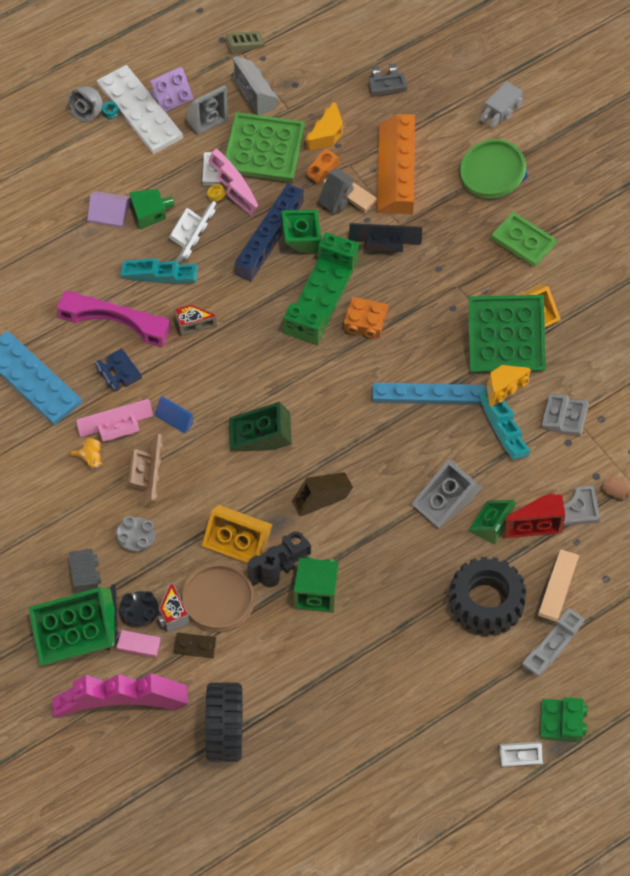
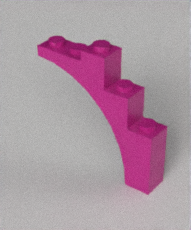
M152 673L138 680L118 674L106 681L85 675L73 681L72 688L53 697V717L61 718L84 709L110 705H147L175 711L188 705L187 685Z

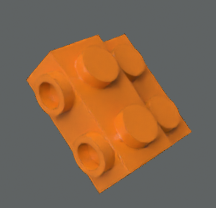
M352 297L344 320V331L350 334H360L369 338L380 339L388 311V304Z

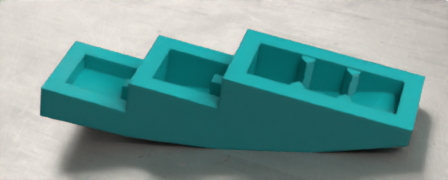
M157 258L125 260L122 263L120 276L125 279L154 283H196L199 267L197 264L179 265L177 261L159 262Z
M487 391L481 392L479 397L488 419L512 460L529 456L530 449L521 439L523 432L513 420L514 412L504 400L491 407L488 402Z

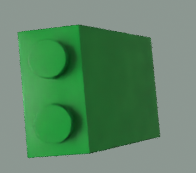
M312 557L299 558L294 587V609L334 613L339 571L338 561L332 559L317 560Z

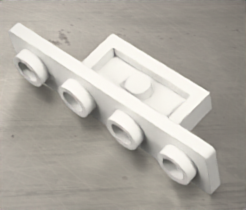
M213 201L206 208L202 217L188 208L182 213L168 237L183 247L176 260L178 263L190 256L192 252L190 250L191 246H195L200 238L198 236L199 232L202 233L207 226L206 220L210 219L216 211L213 209L216 202Z

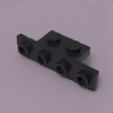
M350 223L349 240L367 242L366 250L372 252L389 251L390 253L403 252V244L422 243V227Z

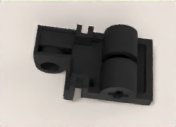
M297 531L291 532L288 536L282 537V544L269 548L264 554L256 555L247 562L248 578L252 586L261 582L265 587H275L280 581L281 570L284 569L287 574L290 569L292 571L295 570L294 563L298 562L299 558L311 555V544L303 534ZM299 538L301 542L295 545L291 539Z

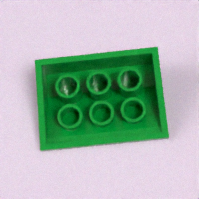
M98 587L28 607L40 666L114 646V604L111 589Z

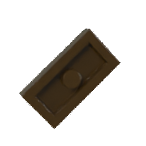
M177 633L174 654L214 659L217 638Z

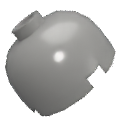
M80 86L72 90L67 96V105L70 104L71 114L81 122L94 120L102 110V98L90 86Z

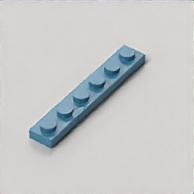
M373 383V403L483 405L479 394L487 391V385Z

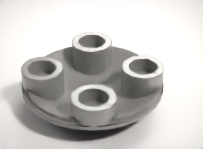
M126 516L117 528V540L127 550H145L155 540L154 524L152 521L141 517Z

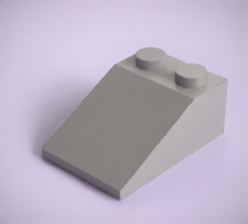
M225 85L194 100L186 110L187 122L198 136L228 121L227 87Z
M448 459L412 502V505L438 528H441L471 503L483 487L458 465Z

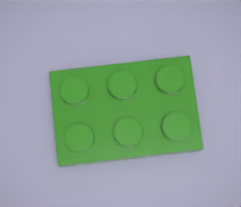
M512 212L491 235L493 241L533 267H536L557 244V239L515 212Z

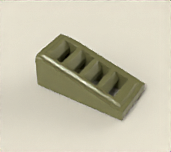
M259 31L226 34V42L232 55L265 46Z

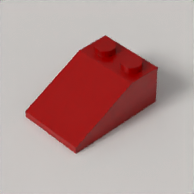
M551 493L541 496L508 515L505 522L504 539L561 534L566 516L562 494L556 495Z

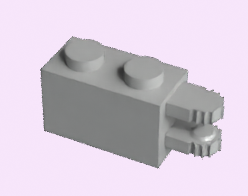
M506 81L485 102V109L480 120L485 122L491 117L489 125L492 128L498 123L501 124L505 119L508 120L516 108H520L523 104V91Z

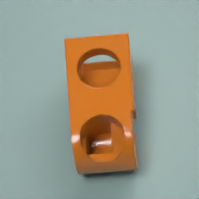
M325 148L309 166L306 176L320 184L329 171L339 167L338 156Z

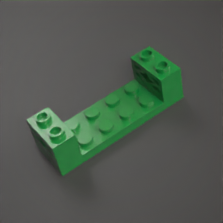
M327 232L324 233L318 246V260L296 305L290 303L283 317V334L318 346L359 261L360 243Z

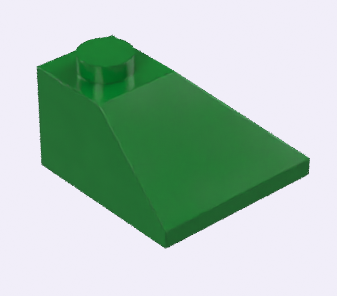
M281 210L285 243L300 253L318 252V246L322 240L318 210Z

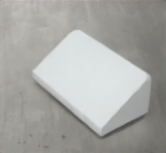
M540 741L499 744L502 767L543 764L542 743Z

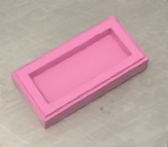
M121 630L117 651L156 658L161 637Z

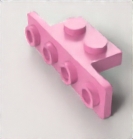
M146 399L77 419L76 423L80 437L99 432L102 441H110L117 437L131 435L134 432L140 431L137 421L152 417L153 412L150 400Z

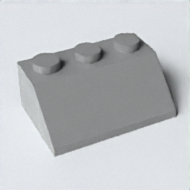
M237 56L233 57L234 81L255 113L263 115L277 109L278 96L275 91L270 89L268 80L262 77L260 68L256 67L251 60Z

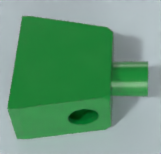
M158 189L129 192L130 203L139 230L165 220V209L174 207L172 196L162 198Z

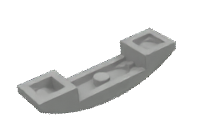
M568 608L557 621L555 628L539 647L530 653L522 665L535 675L540 676L570 643L584 623L585 618Z

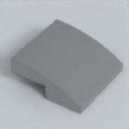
M549 394L542 428L566 435L582 436L589 407L588 401L571 400L568 395Z

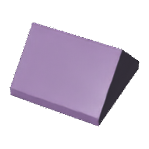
M95 191L90 195L87 221L123 228L130 206V197Z

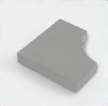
M594 485L575 487L573 498L564 504L566 514L564 526L600 523Z

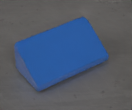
M160 397L155 416L182 433H186L193 425L192 413L167 398Z

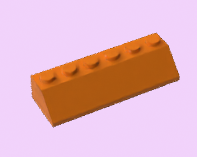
M397 114L379 124L377 213L413 214L415 115Z

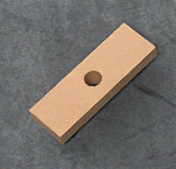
M353 182V190L346 200L366 213L377 202V198Z

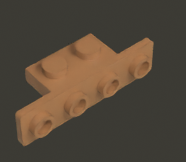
M159 433L151 440L149 453L137 449L131 452L127 486L145 491V508L155 503L158 496L156 486L159 482L158 468L161 464L159 456L163 447V442L161 441L162 434Z

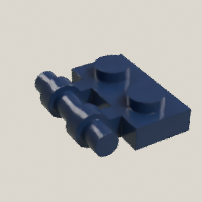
M122 348L106 356L107 364H104L101 360L95 362L97 371L100 375L104 376L106 384L110 388L112 387L115 392L121 388L119 386L121 382L125 387H128L142 379L141 373ZM113 370L116 376H112L110 372Z

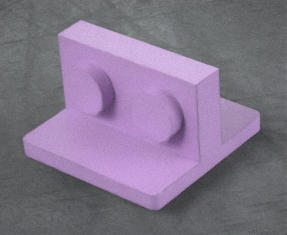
M178 67L150 81L153 89L149 90L154 99L158 100L160 107L165 112L194 99L182 67Z

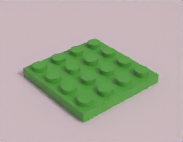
M236 112L225 157L243 176L293 183L305 130V122Z

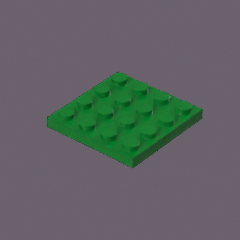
M544 294L468 296L470 372L494 371L501 365L525 367L530 370H546Z

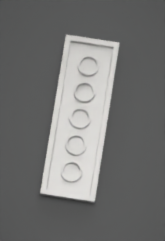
M127 65L97 80V85L110 101L118 105V111L153 154L183 139L182 132Z

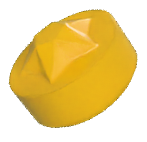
M215 184L208 189L207 196L212 202H217L225 197L226 191L221 184Z

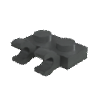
M396 63L389 64V75L381 76L379 66L372 67V78H369L372 96L407 91L404 73H398Z

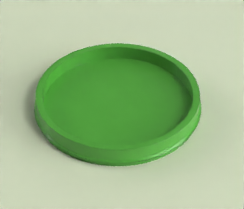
M501 139L486 140L476 144L465 154L460 167L461 180L465 188L478 197L499 198L511 193L520 185L525 176L526 161L519 148L513 143Z

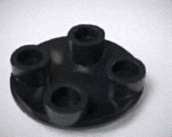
M150 591L127 593L123 595L119 606L121 618L132 626H144L151 623L159 612L158 601Z

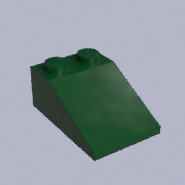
M279 401L230 417V450H275L291 445L290 412Z

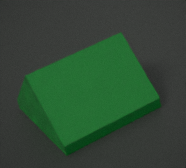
M487 500L470 526L469 531L495 545L505 529L506 517L514 513L515 501Z

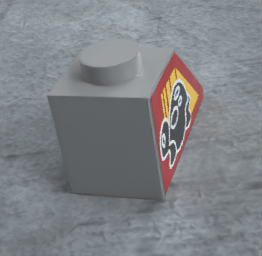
M173 583L169 584L159 606L160 616H157L160 626L165 627L167 633L190 624L187 610Z

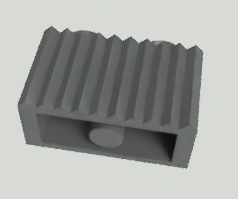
M338 168L329 171L318 203L333 213L343 210L347 205L346 199L353 190L352 184L354 179Z
M92 548L69 552L75 594L98 588V584L101 583L100 571L96 572L95 566H99L97 554L93 555Z

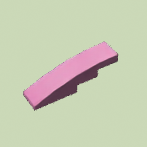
M216 148L211 153L208 162L219 171L217 179L228 187L225 194L252 217L258 204L250 188L232 163Z

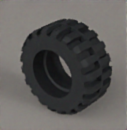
M481 557V560L474 558L470 560L469 565L464 563L460 570L455 572L450 585V610L454 614L456 622L461 621V627L465 630L470 628L471 633L477 634V632H480L482 636H488L489 633H493L494 636L500 635V631H509L511 625L515 626L519 618L522 617L526 600V585L523 584L524 579L522 575H518V570L514 566L509 567V562L505 560L500 562L498 561L499 558L493 557V559ZM490 585L501 590L506 597V601L496 607H482L470 598L469 592L478 586Z
M211 682L206 688V759L210 762H238L242 759V685L238 682Z

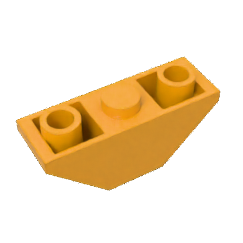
M333 102L329 108L325 109L321 120L318 119L312 132L307 134L305 138L306 150L312 151L334 146L343 134V122L336 103Z
M501 365L492 371L486 386L489 405L492 407L498 402L501 403L507 396L513 395L519 388L525 387L529 382L528 377L531 370L525 367Z

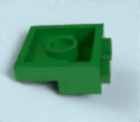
M563 697V700L542 698L540 739L581 743L582 737L587 734V723H583V717H587L588 705L584 704V699Z

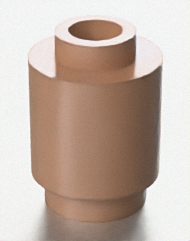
M608 476L604 483L603 491H606L608 495L625 500L630 498V482L615 476Z

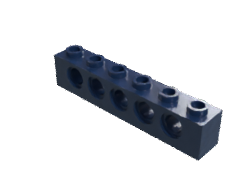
M287 183L234 262L236 276L250 282L253 280L284 233L281 210H299L304 203V190Z

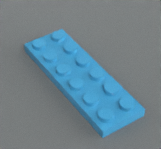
M9 331L0 336V376L52 425H56L82 404V399Z

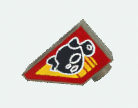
M194 304L182 305L174 309L175 320L181 337L217 327L216 314Z

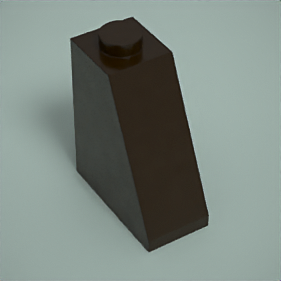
M345 472L308 477L299 488L292 502L299 516H304L346 499L353 486Z

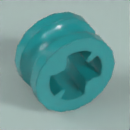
M109 101L103 104L102 110L105 118L114 119L118 116V105L115 102Z

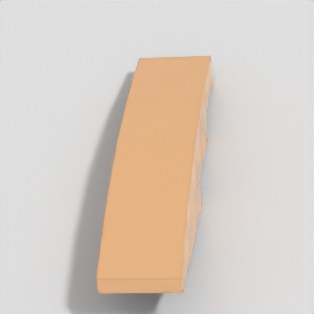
M560 550L538 616L558 621L579 555Z

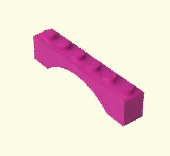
M64 291L57 306L59 319L73 323L92 319L116 321L133 329L141 336L145 343L163 348L170 332V320L165 317L150 315L145 311H136L127 306H118L109 301L97 300L94 297H86L77 292Z

